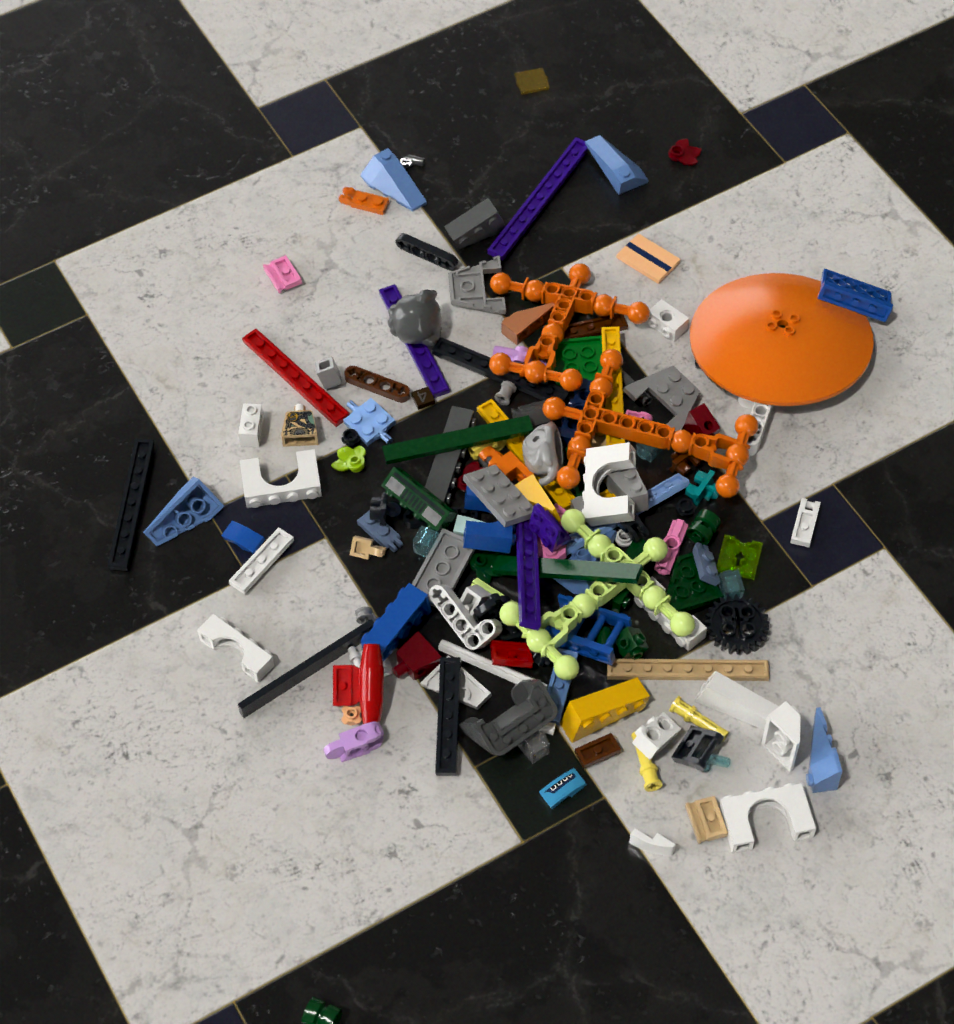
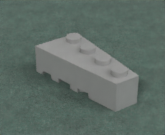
M636 468L613 471L602 480L607 486V490L616 497L628 495L635 502V513L649 510L648 492Z

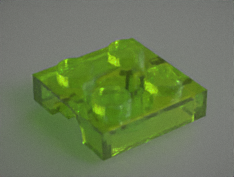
M725 534L717 563L718 572L754 580L763 543L753 540L752 542L742 543L735 536ZM741 551L744 558L740 559L739 566H736L737 558L735 555Z

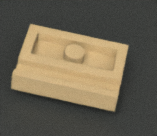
M715 796L695 800L693 803H685V808L698 844L706 840L711 841L727 837L728 832Z

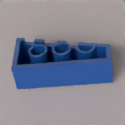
M410 583L406 587L401 588L395 601L390 602L382 617H378L375 620L370 632H366L361 639L362 649L364 644H380L382 660H386L398 647V641L400 639L405 640L409 636L411 627L413 625L417 627L422 622L421 617L424 614L428 616L432 612L428 594Z

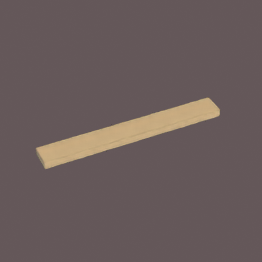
M616 659L612 666L607 664V680H631L636 677L639 680H707L717 671L733 681H769L768 660Z

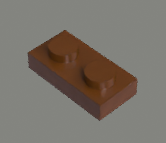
M612 733L575 748V754L584 769L621 753V748Z

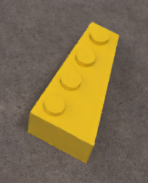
M638 677L569 701L560 725L571 743H574L634 712L643 710L650 695Z

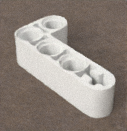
M739 397V404L742 407L752 409L750 415L754 416L759 424L758 431L747 442L750 445V449H748L749 456H753L759 449L773 405L757 403Z
M434 585L429 590L431 601L468 649H482L502 632V624L497 619H486L478 624L448 585ZM452 604L455 607L454 614H452L450 611V606ZM463 620H465L467 623V627L465 630L462 628ZM489 623L493 626L492 633L488 631ZM475 635H476V636L478 637V639H479V642H478L477 645H475L474 642H473V639H474V636H475Z

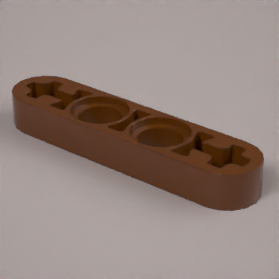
M349 366L344 371L345 380L349 384L400 403H404L410 398V389L405 384L357 366ZM368 378L374 380L371 384H367L364 381ZM385 384L390 386L387 390H383L380 387Z

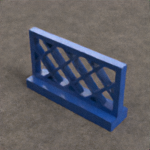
M825 268L823 269L818 299L886 323L893 309L890 291Z

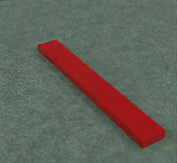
M255 328L242 338L243 343L335 427L342 424L343 419L350 415L345 408L259 330Z

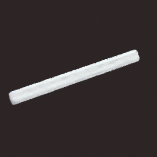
M441 640L439 643V651L453 657H460L462 661L515 684L522 680L534 679L506 666L492 665V660L446 640ZM543 683V685L545 686V688H546V690H547V689H548V685L545 684V683Z

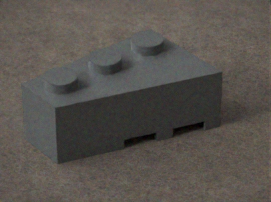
M487 198L444 227L458 249H462L501 233L506 225L490 199Z

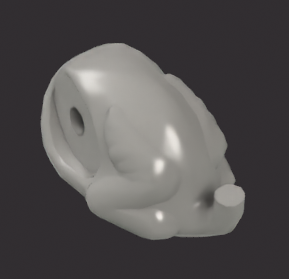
M550 421L535 428L524 439L522 451L525 466L530 472L541 477L539 479L541 487L548 485L556 479L557 472L564 466L563 443L558 427L553 421Z

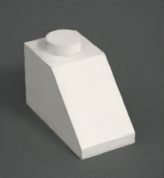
M477 584L466 587L460 601L476 620L475 613L473 612L474 608L487 601L488 597L492 594ZM463 620L462 628L465 630L467 627V623L465 620Z

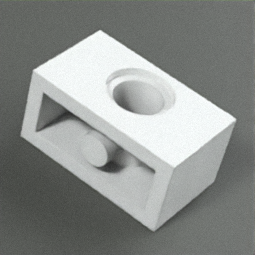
M661 299L650 309L647 324L662 333L664 337L675 342L688 330L689 318Z

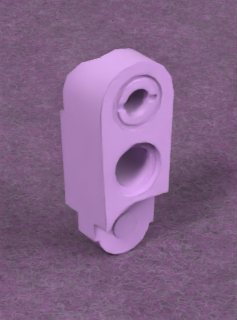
M369 722L339 733V740L331 742L324 747L326 758L336 759L340 757L341 762H345L369 754L370 751L379 748L383 742L384 731L379 722Z

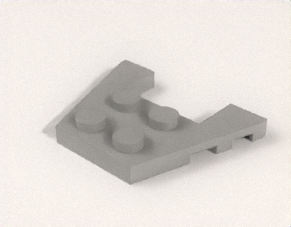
M500 256L493 257V260L488 262L485 260L481 261L479 265L473 267L467 266L449 272L451 305L506 314L505 297L486 298L483 274L501 272Z
M675 366L668 367L624 387L623 391L634 402L648 390L675 416L666 424L671 428L675 427V431L682 430L687 415L700 392Z

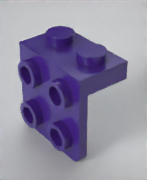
M539 503L535 504L528 525L531 531L536 533L541 539L542 544L548 547L551 552H554L571 541L570 535L548 510L545 511Z

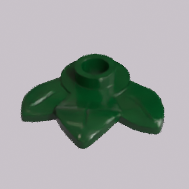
M486 551L483 554L475 553L469 561L471 569L476 572V577L488 585L491 581V576H505L493 574L492 572L498 555H501L495 551Z

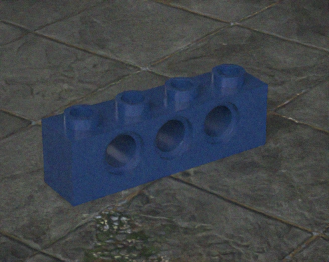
M583 378L582 386L574 391V399H570L568 407L583 410L590 393L591 380ZM563 416L562 427H558L563 447L566 448L571 438L574 437L575 431H577L579 420Z

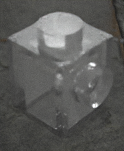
M541 730L536 731L518 744V747L533 764L549 753L548 739Z

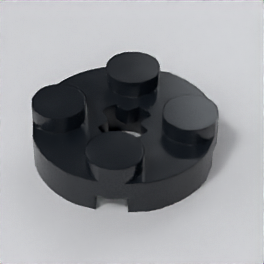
M494 593L483 604L476 606L473 612L478 623L486 619H497L501 622L500 609L504 603L511 601L510 597Z

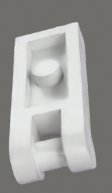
M806 498L801 499L790 543L810 547L821 502L815 501L814 503L807 501Z

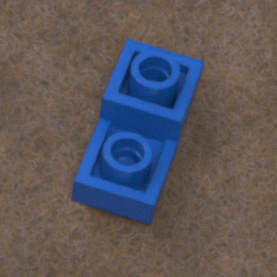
M231 521L221 535L224 540L237 544L242 550L253 554L265 540L260 534L234 521Z

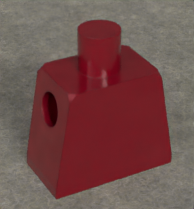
M705 403L689 411L683 426L684 430L690 432L692 436L693 433L715 436L720 431V426Z
M418 631L397 651L398 665L393 667L392 671L397 678L407 673L413 680H417L430 674L440 664V658L442 657Z

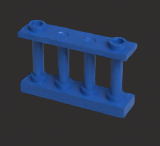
M559 594L560 608L568 605L574 598ZM598 607L592 616L588 617L597 621L587 638L576 636L586 619L582 618V622H578L576 627L569 632L567 642L559 648L578 652L579 655L612 666L616 660L612 646L622 629H625L627 626L632 627L631 617L624 613L619 614ZM604 623L614 626L605 644L594 642ZM552 626L544 628L551 635V639L561 632Z

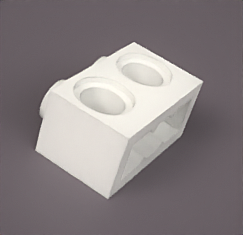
M243 403L238 432L241 447L259 448L264 420L262 404Z
M664 712L658 717L656 715L652 716L646 723V727L642 725L635 732L637 736L632 743L649 760L668 745L681 730Z

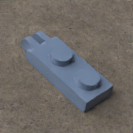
M370 510L357 520V524L378 544L386 547V550L389 548L395 552L397 547L394 544L399 548L403 546L400 535L387 523L386 526H380V520H370Z
M696 542L692 552L699 578L706 583L716 586L720 582L713 553L709 551L708 546Z

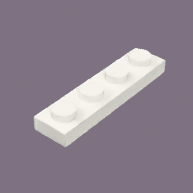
M278 527L229 580V584L245 594L294 542V537Z

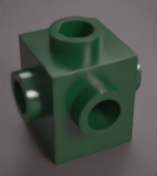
M627 626L620 632L615 641L618 651L623 658L639 659L649 649L646 637L638 628Z

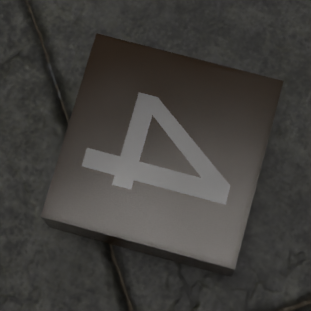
M429 387L411 392L412 399L418 410L435 404V399Z

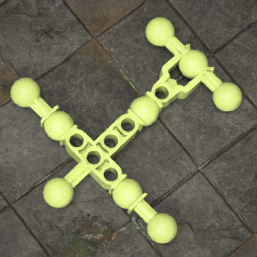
M569 509L561 517L563 529L569 533H578L585 540L584 548L588 549L593 557L600 558V562L642 564L643 567L650 561L659 562L663 560L668 553L666 542L659 537H652L644 544L643 552L632 560L620 548L615 547V544L611 542L608 536L600 534V529L593 532L585 525L586 521L583 513L578 509ZM644 570L637 584L615 582L616 584H610L609 582L595 581L590 586V589L587 588L585 593L576 595L568 605L563 606L554 613L547 611L542 615L541 626L538 631L519 626L518 603L515 601L504 603L499 612L500 619L505 625L516 626L523 633L521 638L526 639L531 651L541 653V657L547 656L554 663V672L562 680L575 678L580 668L576 658L571 655H562L557 648L567 642L569 632L576 627L578 622H582V618L592 616L598 607L605 605L625 588L636 597H639V600L643 601L645 607L654 610L655 616L660 612L663 613L670 620V628L675 635L686 637L695 629V620L692 615L687 612H678L670 605L671 596L666 595L662 587L654 585L655 582L650 580L649 575ZM549 625L561 631L553 639H551L549 632L544 629Z

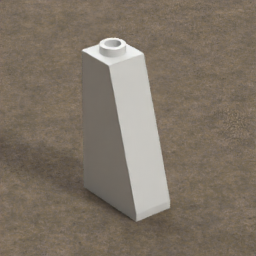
M717 671L702 684L694 700L701 705L765 730L767 716L779 707Z

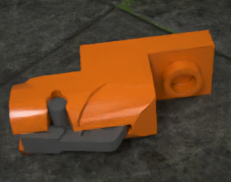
M487 446L478 455L479 463L482 467L486 468L496 465L510 481L517 478L518 482L533 474L511 451L503 455L492 446Z

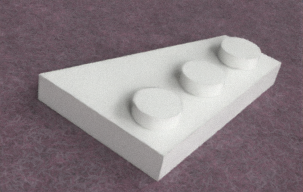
M440 664L420 683L422 687L439 693ZM461 667L460 703L478 710L492 696L491 692Z

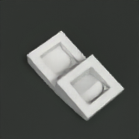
M634 828L630 834L629 843L637 848L664 856H672L674 853L675 843L659 833L652 839Z

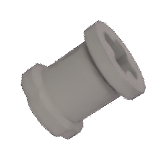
M503 381L500 391L494 396L495 400L502 405H508L511 401L510 397L516 392L517 387L510 381Z

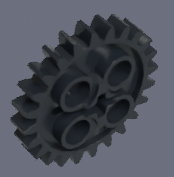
M735 594L734 599L727 595L726 600L720 597L719 603L714 601L713 606L708 608L704 625L707 627L706 634H710L709 640L715 639L714 646L721 644L722 651L728 648V653H731L734 649L739 655L740 650H743L745 654H747L748 648L755 651V645L760 647L762 641L766 640L770 621H767L768 614H764L765 608H759V602L752 603V597L747 601L745 600V595L741 599H738L737 594ZM735 609L738 610L739 639L736 638Z

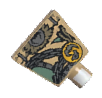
M303 404L295 405L294 411H288L285 414L281 433L283 447L318 445L313 412L305 410V405Z

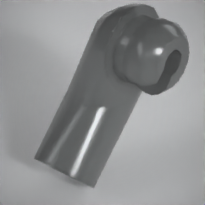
M407 155L400 159V163L404 168H409L413 165L424 166L425 158Z

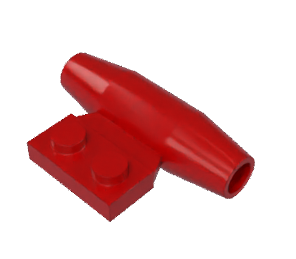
M380 644L363 645L360 668L355 665H333V706H355L360 703L363 724L369 722L380 723L384 703V666Z

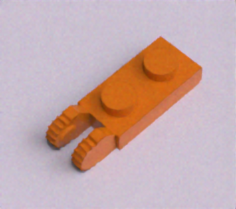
M344 187L342 190L344 195H340L338 199L345 205L380 215L384 214L389 204V198L356 191L351 187Z

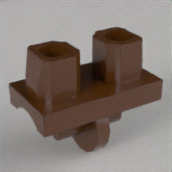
M673 450L674 453L671 454V458L674 460H672V467L669 470L672 473L677 471L682 476H685L691 471V467L687 464L691 461L695 467H698L704 460L695 458L693 455L690 456L688 452L678 453Z

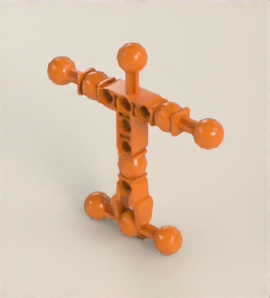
M583 263L575 264L570 268V285L554 282H545L544 284L539 280L529 281L528 277H526L524 283L512 281L510 276L504 272L496 273L490 281V287L494 293L503 295L511 290L522 293V300L527 298L532 302L541 301V304L554 303L555 305L550 314V319H548V324L542 329L538 342L535 346L529 347L524 364L512 362L511 358L505 353H496L490 358V370L498 376L506 375L509 371L519 373L520 377H525L533 384L541 383L542 381L546 383L548 380L559 382L562 388L568 392L576 391L583 383L582 374L578 370L570 368L562 373L554 371L556 367L555 350H557L558 344L563 341L564 332L567 330L574 312L590 313L591 315L595 312L601 317L610 315V319H613L614 314L618 313L627 315L629 320L635 324H643L649 319V307L641 301L634 302L630 306L618 304L617 296H614V299L607 294H600L598 296L597 292L594 293L591 290L580 288L581 285L587 284L591 278L589 267ZM547 359V365L545 366L544 363L540 362L539 360Z

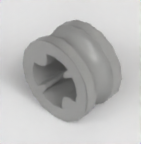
M358 608L355 611L357 616L356 622L363 624L370 619L374 620L372 608Z

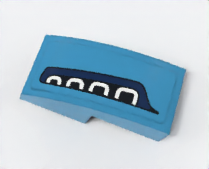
M573 768L550 782L539 793L547 804L554 809L568 796L573 797L587 783L577 770Z

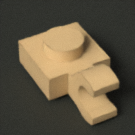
M353 536L350 550L351 556L368 560L370 555L378 557L385 555L386 547L374 546L373 539Z

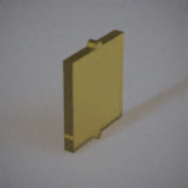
M543 68L515 73L516 85L519 86L521 94L550 89L547 81L548 77L545 76Z

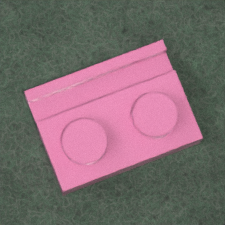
M286 255L271 261L268 265H263L264 271L278 293H281L284 289L288 290L302 284L301 277Z

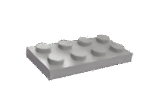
M496 465L464 474L463 481L504 527L530 519L534 506Z
M442 528L412 585L428 594V597L429 590L434 585H448L454 591L476 549L463 548V536ZM429 597L430 606L437 608Z

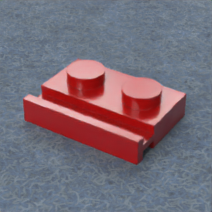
M491 640L492 665L532 668L533 658L527 643Z

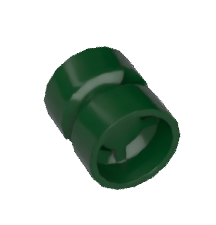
M702 509L686 530L687 537L695 544L699 542L702 545H707L712 539L713 534L720 527L721 520L714 512Z
M312 997L305 1008L301 1022L302 1024H339L342 1009L334 1005L326 1007L325 1001Z

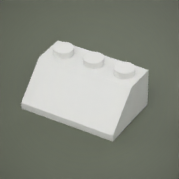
M785 701L767 716L761 744L791 772L794 768L800 744L801 715L796 707L790 706Z

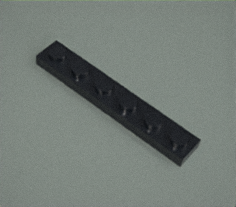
M460 657L440 658L436 776H457L461 682Z

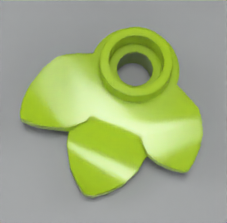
M360 445L354 449L347 446L339 448L337 451L339 459L331 464L332 468L338 471L348 469L352 472L362 471L365 467V448Z

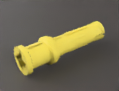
M680 696L674 700L669 709L671 713L675 712L683 717L685 722H692L700 728L719 732L724 737L723 741L729 731L700 714L694 705L690 706L684 702Z
M635 732L631 734V737L634 740L637 736L635 735ZM635 746L641 765L639 773L645 781L644 789L648 792L660 789L663 784L658 779L657 766L652 763V759L649 760Z

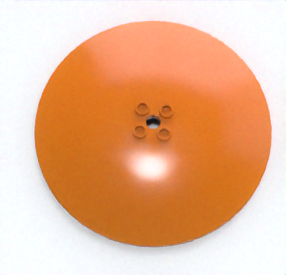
M766 273L736 279L708 295L698 306L692 318L690 346L693 356L703 372L713 382L728 392L741 398L767 405L799 406L830 399L854 385L864 374L870 363L873 353V333L865 315L818 299L821 281L795 274Z

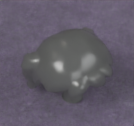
M428 289L422 290L418 294L405 295L396 304L391 305L388 310L390 316L388 326L390 327L391 334L407 344L434 346L438 342L442 330L441 309L435 300L437 292Z

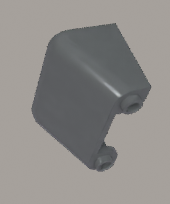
M540 679L522 680L516 684L511 690V697L515 705L490 723H485L483 719L470 717L460 723L459 726L466 736L490 754L501 756L551 722L557 715V706Z

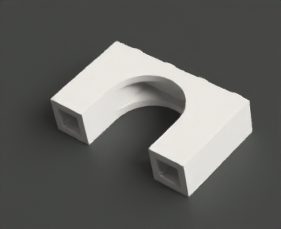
M630 442L587 448L586 456H584L585 473L583 474L585 491L582 493L584 501L582 513L585 521L590 526L634 521L635 502L628 495L604 498L599 494V487L602 480L609 473L636 468L635 448Z
M315 449L296 452L298 474L293 481L282 486L271 485L264 481L261 476L259 458L240 460L246 507L257 508L263 505H276L283 502H295L302 499L322 497Z
M789 783L779 788L768 787L763 791H748L743 795H727L720 799L719 809L728 832L727 838L732 853L753 849L754 838L748 816L754 810L762 807L776 809L784 815L793 841L814 837L816 827L802 783Z

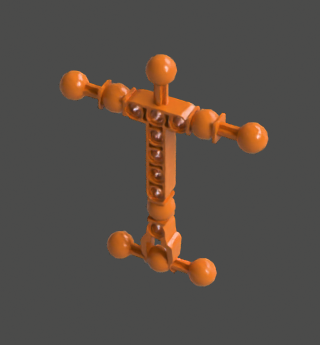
M608 349L602 353L600 364L603 369L601 373L595 374V379L590 384V393L583 410L566 406L564 401L558 397H550L543 404V413L550 420H558L563 416L579 420L577 431H575L574 437L568 443V464L561 467L556 476L558 484L564 489H573L579 484L581 479L578 471L579 464H584L586 449L592 448L591 442L595 433L598 432L660 449L668 448L667 450H670L672 448L678 453L688 452L690 456L693 455L695 458L707 461L710 467L727 469L726 474L718 478L715 487L720 496L731 498L740 489V483L736 478L738 471H742L744 469L743 466L749 460L748 449H750V445L747 444L748 439L754 436L759 428L758 421L754 416L744 414L739 416L735 422V431L738 434L737 439L720 433L715 436L693 433L692 436L686 430L675 431V427L671 428L666 424L604 409L606 399L613 392L614 378L612 374L619 370L623 364L621 353L615 349ZM717 448L726 449L725 456L717 454Z

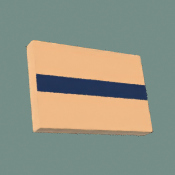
M639 233L617 253V259L657 284L680 264V258Z

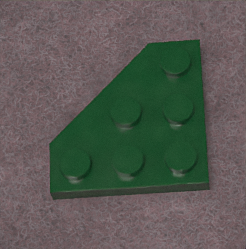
M693 552L677 557L666 591V595L671 596L670 605L678 612H687L713 604L714 601L719 602V598L724 597L717 585L714 586L700 580Z

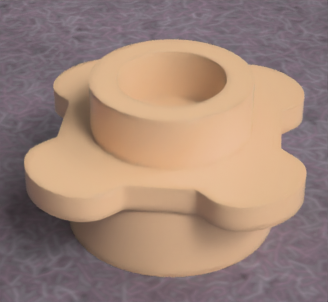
M344 706L342 708L343 717L341 721L343 724L352 726L361 723L360 706Z

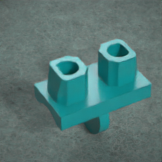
M710 469L707 474L698 470L694 477V482L700 484L699 487L691 483L687 486L685 495L693 499L695 506H698L703 498L707 501L710 498H718L719 494L716 491V483L713 480L715 471Z

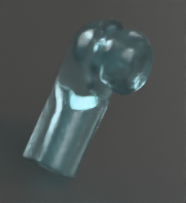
M716 754L711 755L706 762L707 766L703 772H709L710 765L727 768L730 764V758Z

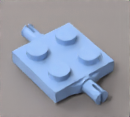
M372 398L360 406H357L352 400H350V403H347L346 406L353 412L343 419V422L349 429H355L360 439L367 446L380 438L387 445L392 443L393 438L387 432L396 422Z

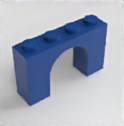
M466 486L464 509L491 513L474 492ZM466 520L463 548L510 553L511 545H515L516 534L513 533L515 532L516 524L504 527L499 521L484 523Z

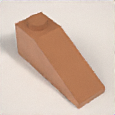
M549 303L514 312L502 321L501 333L518 345L550 319V314L555 304Z

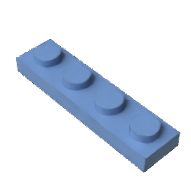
M558 649L562 655H571L576 660L578 659V652ZM553 667L547 691L557 706V715L551 722L560 725L572 679L562 680L558 678Z

